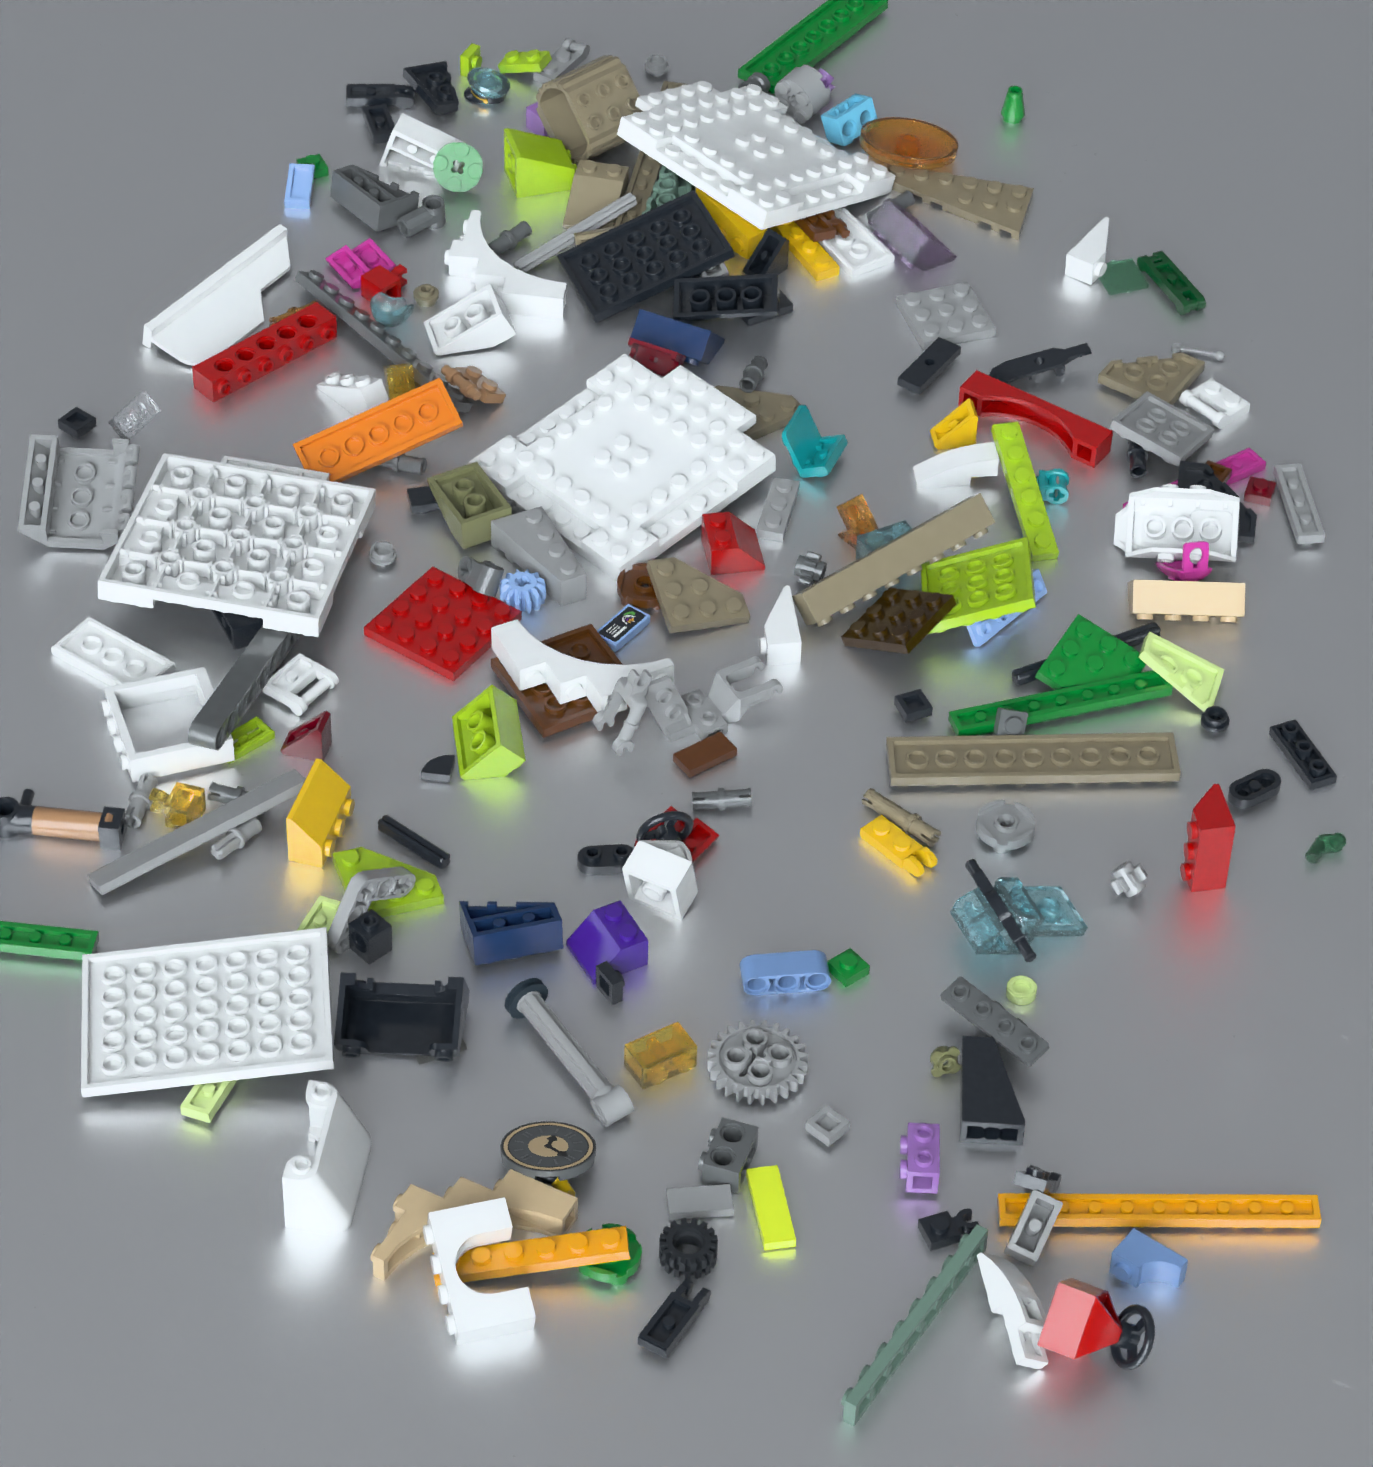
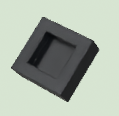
M75 407L58 419V428L76 439H79L97 426L96 418L78 407Z
M921 689L895 696L894 705L906 723L932 716L933 707Z
M607 961L596 965V987L611 1005L623 1001L625 982L622 974L618 970H614Z

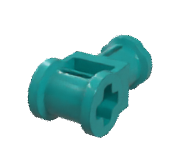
M1062 469L1039 470V476H1036L1043 501H1048L1055 505L1065 503L1069 497L1067 489L1070 480L1069 474ZM1057 476H1059V484L1056 483ZM1055 489L1058 490L1057 497H1055Z

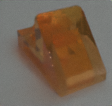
M863 494L856 495L836 506L846 526V530L840 532L838 536L861 555H865L885 544Z

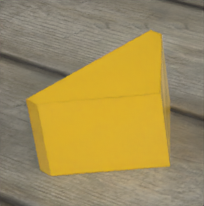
M970 398L930 430L934 446L938 450L954 449L976 444L978 416L973 401Z

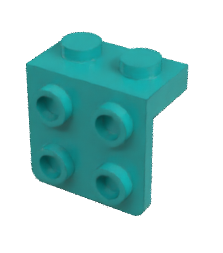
M806 405L798 406L782 432L783 444L787 447L793 465L796 467L801 478L829 475L848 444L844 434L821 437Z

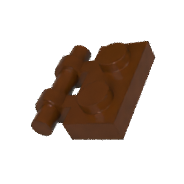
M834 210L794 221L813 242L833 239L835 234L840 235L842 238H847L850 235L847 224L841 218L835 216Z

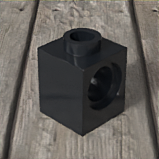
M373 909L348 923L349 947L369 965L392 951V925Z

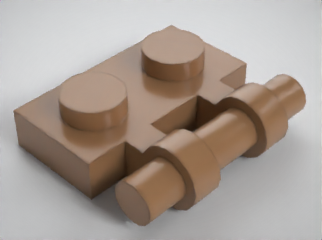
M445 365L441 369V373L445 376L446 381L453 386L459 387L460 392L467 398H472L474 401L481 400L483 403H503L506 394L498 388V384L482 375V371L475 366L451 368L449 365Z

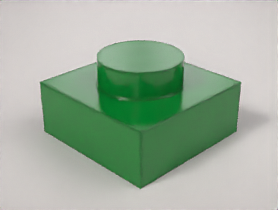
M320 154L296 159V164L315 165L314 179L329 176L328 166Z
M851 948L827 961L829 972L845 987L865 977L870 971V965Z

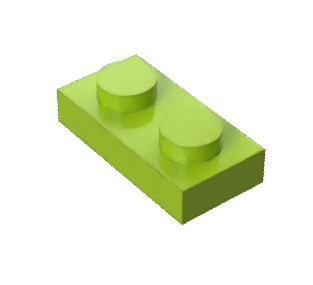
M534 49L528 52H518L513 50L505 54V57L498 64L500 73L541 72L552 58L549 51Z

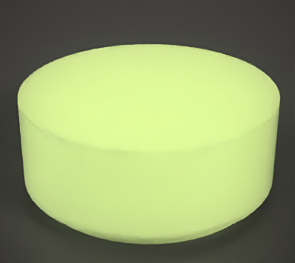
M1015 976L1007 982L1006 997L1010 1002L1016 1005H1028L1035 1000L1037 985L1033 979L1027 976Z

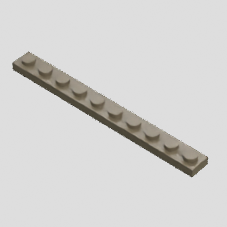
M664 81L660 91L688 84ZM641 150L625 193L635 195L637 205L618 216L614 227L640 216L646 210L647 200L653 194L655 182H658L662 164Z

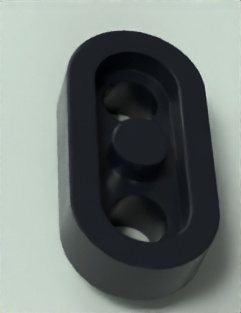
M1270 769L1257 770L1231 783L1228 800L1233 806L1238 808L1253 807L1279 793L1281 777L1277 772Z
M625 844L584 847L577 855L578 869L586 875L623 874L622 868L634 848Z

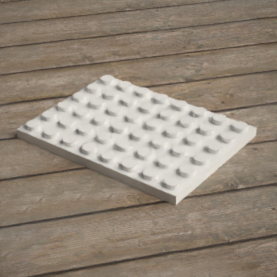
M326 927L82 955L81 1092L83 1098L334 1069L328 935Z

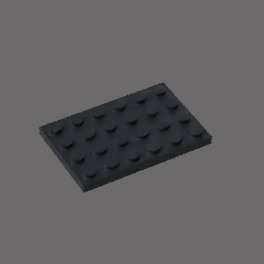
M695 190L557 255L559 263L595 323L673 287L674 279L691 278L735 257L732 247Z

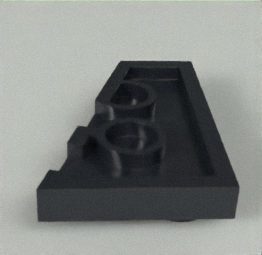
M447 61L403 68L404 79L413 86L414 90L435 114L458 111L459 101L455 88L451 84V75L447 71Z

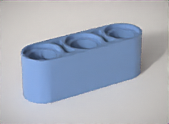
M819 950L753 954L744 957L739 964L743 988L749 995L820 991L827 988L831 983L826 954Z

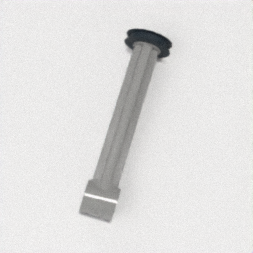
M529 978L516 985L505 999V1009L513 1018H527L591 1098V1106L599 1121L605 1127H608L632 1113L634 1106L623 1087L619 1084L616 1086L611 1085L545 1003L548 997L546 985L538 978Z

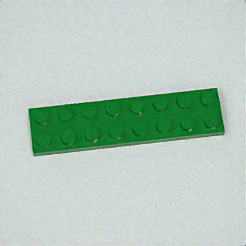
M827 0L738 69V78L747 81L751 74L755 72L762 73L770 81L771 88L769 93L775 94L777 82L795 67L803 65L815 66L888 8V0Z

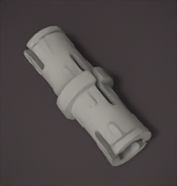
M146 774L140 776L135 791L128 798L129 806L125 816L126 826L132 828L135 819L134 828L140 827L145 812L152 805L151 797L158 781L150 774L146 783L144 782Z

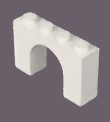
M505 1197L429 1212L427 1225L423 1226L426 1245L432 1244L434 1255H430L432 1271L434 1275L439 1274L442 1284L438 1285L439 1300L441 1305L447 1304L449 1315H445L447 1332L449 1335L454 1334L456 1345L534 1329L536 1315L528 1287L494 1294L479 1293L467 1287L461 1281L456 1271L457 1261L468 1250L482 1245L511 1240L513 1226Z

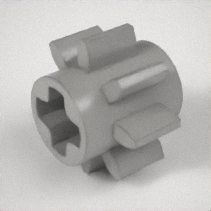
M1127 861L1111 872L1115 878L1111 880L1110 884L1117 895L1124 892L1127 898L1146 887L1143 880L1147 878L1148 874L1141 863L1133 866L1131 861Z

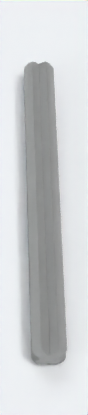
M627 193L515 261L513 263L514 268L526 273L574 244V233L597 230L637 205L635 195Z

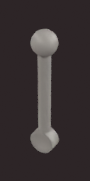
M1173 343L1171 346L1173 353L1187 352L1215 357L1218 361L1225 358L1223 351L1211 352L1182 347L1179 343Z

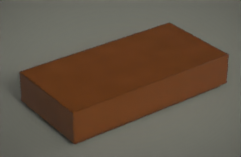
M720 731L674 753L673 762L691 778L737 756V747Z

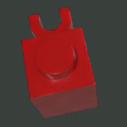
M399 264L390 272L381 265H378L361 275V296L382 310L401 299V287L407 284V279L402 277L403 274L407 273V268Z

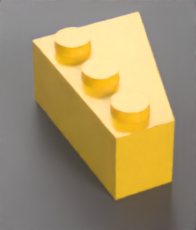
M696 187L698 197L733 251L747 260L750 259L767 229H759Z

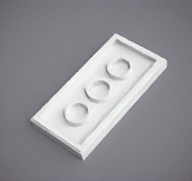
M844 207L834 209L835 216L841 218L847 224L850 235L847 238H842L840 235L835 234V238L818 243L851 278L894 262L895 255Z
M87 617L51 647L52 655L109 686L171 674L176 670L173 661L91 617Z

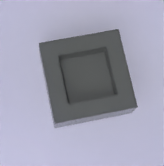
M998 707L992 735H1024L1028 713L1021 710Z

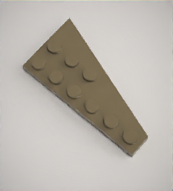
M887 163V170L896 176L892 190L901 194L908 190L912 194L921 197L922 202L926 204L937 203L942 205V210L974 223L982 221L991 225V230L1000 232L1002 229L1011 233V238L1019 240L1033 197L1034 188Z

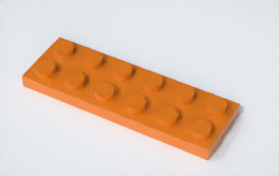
M437 378L293 444V448L304 469L329 473V481L340 483L463 427V422L441 378Z

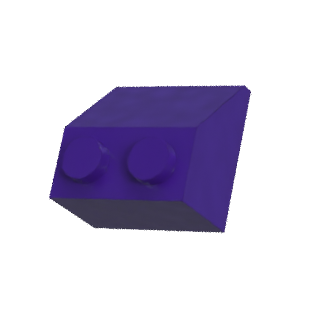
M621 900L593 910L566 940L567 947L593 985L596 984V965L605 961L621 974L648 965V939Z

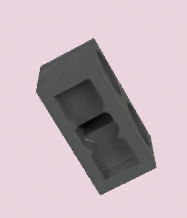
M722 1117L718 1128L711 1130L708 1140V1152L703 1151L700 1156L698 1170L702 1171V1184H730L731 1192L738 1194L746 1176V1169L750 1167L757 1150L759 1127Z

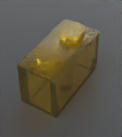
M675 1022L624 1045V1066L643 1090L653 1085L661 1084L666 1079L680 1073H686L697 1065V1045L679 1022Z

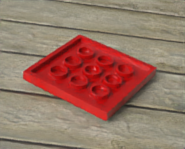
M432 566L364 626V635L455 681L492 647L491 627L517 619L518 621L522 620V611L505 604V602L495 597L478 593L465 582Z

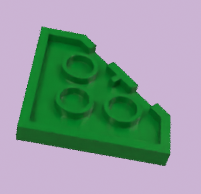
M1078 614L1040 667L1035 678L1054 690L1142 673L1147 664L1139 658V651Z

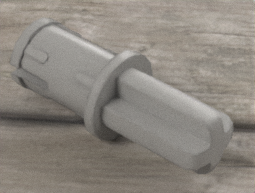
M254 817L227 831L225 836L212 844L211 854L216 859L221 860L235 849H242L246 841L262 831L261 823Z

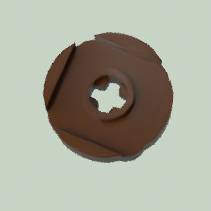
M647 563L632 565V570H628L625 573L624 569L620 572L617 578V593L621 598L623 606L630 604L642 609H661L646 568Z

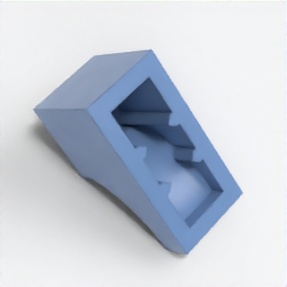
M1133 1228L1113 1250L1109 1273L1135 1288L1146 1282H1162L1178 1288L1185 1280L1188 1259Z

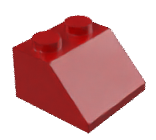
M730 512L702 514L701 541L710 575L765 570V563L754 528Z

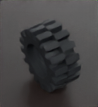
M681 1218L680 1224L674 1220L670 1223V1227L667 1225L664 1227L663 1234L661 1233L659 1238V1258L661 1266H665V1271L668 1274L674 1271L675 1278L679 1279L680 1275L684 1274L685 1280H690V1275L694 1274L695 1278L699 1279L702 1272L707 1275L710 1273V1267L714 1269L717 1260L718 1238L717 1235H714L715 1230L712 1227L707 1229L708 1223L702 1221L698 1225V1219L692 1218L691 1223H687L686 1218ZM684 1244H691L699 1247L701 1250L695 1253H683L676 1248Z

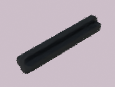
M384 815L382 819H379V831L439 869H444L446 865H449V853L388 815Z

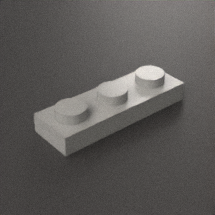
M773 477L756 529L757 538L783 542L798 496L800 481Z

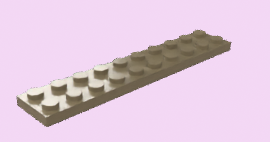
M1173 732L886 737L891 786L1180 781L1181 776Z

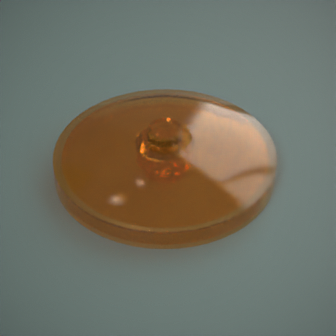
M886 117L869 121L862 126L859 138L860 146L870 156L891 165L911 169H935L947 166L956 159L958 142L951 133L934 124L911 118Z

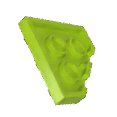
M363 847L333 853V863L344 891L351 878L361 871L401 866L414 874L416 877L415 885L406 896L371 901L368 911L373 909L382 918L444 904V895L436 875Z

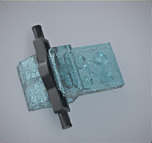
M975 859L966 862L965 867L978 888L957 899L950 914L976 954H1022L1026 962H1031L1037 956L1030 946L1034 937L1083 936L1088 929L1061 886H1023L1018 877H1000L994 881L995 885L993 887Z

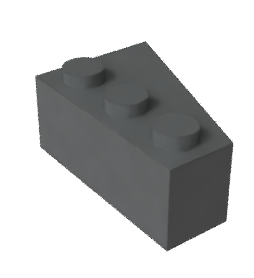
M353 164L333 170L330 197L376 232L397 226L398 218L418 208L420 194L418 192L411 191V194L402 191L399 189V184L392 182L389 185L379 181L378 175Z

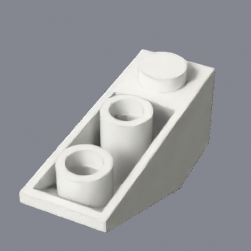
M333 372L326 375L325 380L317 384L319 390L354 416L389 401L382 379L373 378L369 375L355 376L353 373L345 375L340 374V372Z

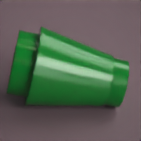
M1010 86L1008 88L1001 110L1003 120L1010 124L1021 122L1025 116L1023 90L1019 86Z

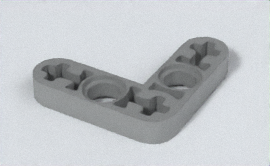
M401 866L361 871L355 874L348 883L328 931V947L337 954H342L350 948L348 923L366 913L371 901L406 896L415 885L416 877L414 874Z

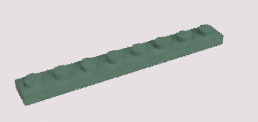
M977 1224L970 1234L965 1233L959 1242L958 1250L953 1256L948 1255L945 1259L938 1277L933 1276L930 1279L923 1297L914 1300L905 1321L900 1320L896 1324L892 1338L888 1343L883 1342L880 1345L874 1362L871 1366L867 1364L863 1368L856 1386L847 1389L841 1401V1405L844 1406V1422L855 1426L977 1263V1255L980 1252L984 1253L986 1251L988 1229Z

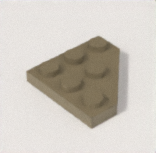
M1174 353L1172 358L1158 359V356L1139 357L1136 359V362L1131 363L1113 360L1099 373L1098 383L1135 399H1138L1148 391L1173 405L1204 371L1205 362L1185 353Z
M720 385L714 387L756 415V424L743 432L753 440L786 427L798 406L801 405L792 395L756 390L746 393L740 388Z
M675 557L648 560L646 568L669 634L749 623L751 616L742 593Z

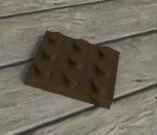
M888 588L873 605L866 609V612L856 622L851 624L850 628L841 636L845 646L909 654L956 605V601L953 595Z

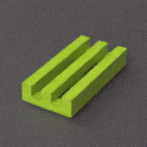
M257 716L234 729L231 733L233 741L238 739L233 744L234 759L237 760L274 739L275 731ZM259 727V729L247 735V733Z

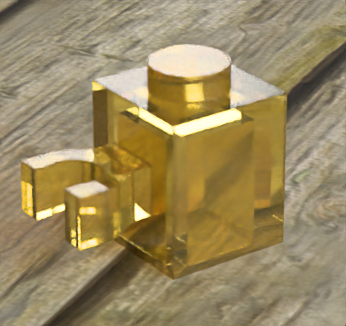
M404 363L383 366L386 393L389 400L415 389L412 364Z
M176 782L170 795L156 788H153L149 795V800L153 801L150 812H164L165 827L178 829L203 816L206 810L205 790L194 785Z

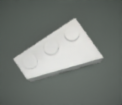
M402 113L392 130L379 166L387 167L388 164L401 166V170L409 171L412 168L423 170L424 174L435 176L433 161L438 151L449 143L463 141ZM455 160L453 162L454 167L451 169L452 172H458L463 162L459 163Z

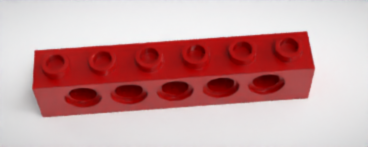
M318 302L303 308L193 366L194 388L213 403L336 338V316Z

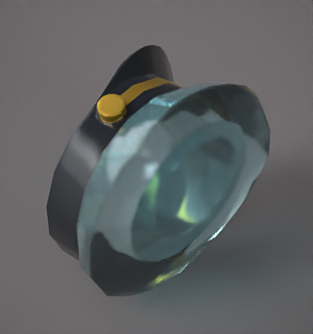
M483 67L473 68L467 74L470 86L465 90L464 96L474 103L498 104L506 98V94L510 90V82L502 73Z

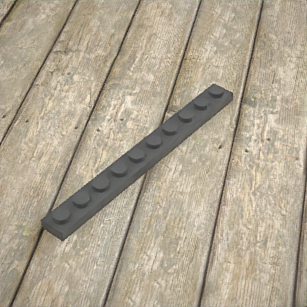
M310 270V272L298 271L294 279L415 382L422 386L437 378H441L457 412L469 413L473 404L464 397L459 389L449 385L444 376L436 374L430 364L418 359L416 352L405 348L399 338L388 334L385 331V326L369 318L370 314L357 308L354 305V300L339 293L340 289L337 286L327 283L324 280V275L315 270Z

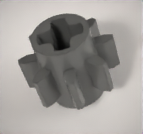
M809 551L806 556L799 555L794 569V575L800 576L799 583L811 586L815 581L818 582L824 578L827 563L821 561L822 555Z

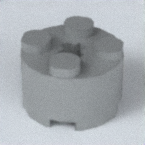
M808 65L795 67L777 82L775 86V97L779 99V102L787 106L786 113L793 116L799 124L805 123L829 103L831 98L830 88H825L820 80L823 77L822 74Z

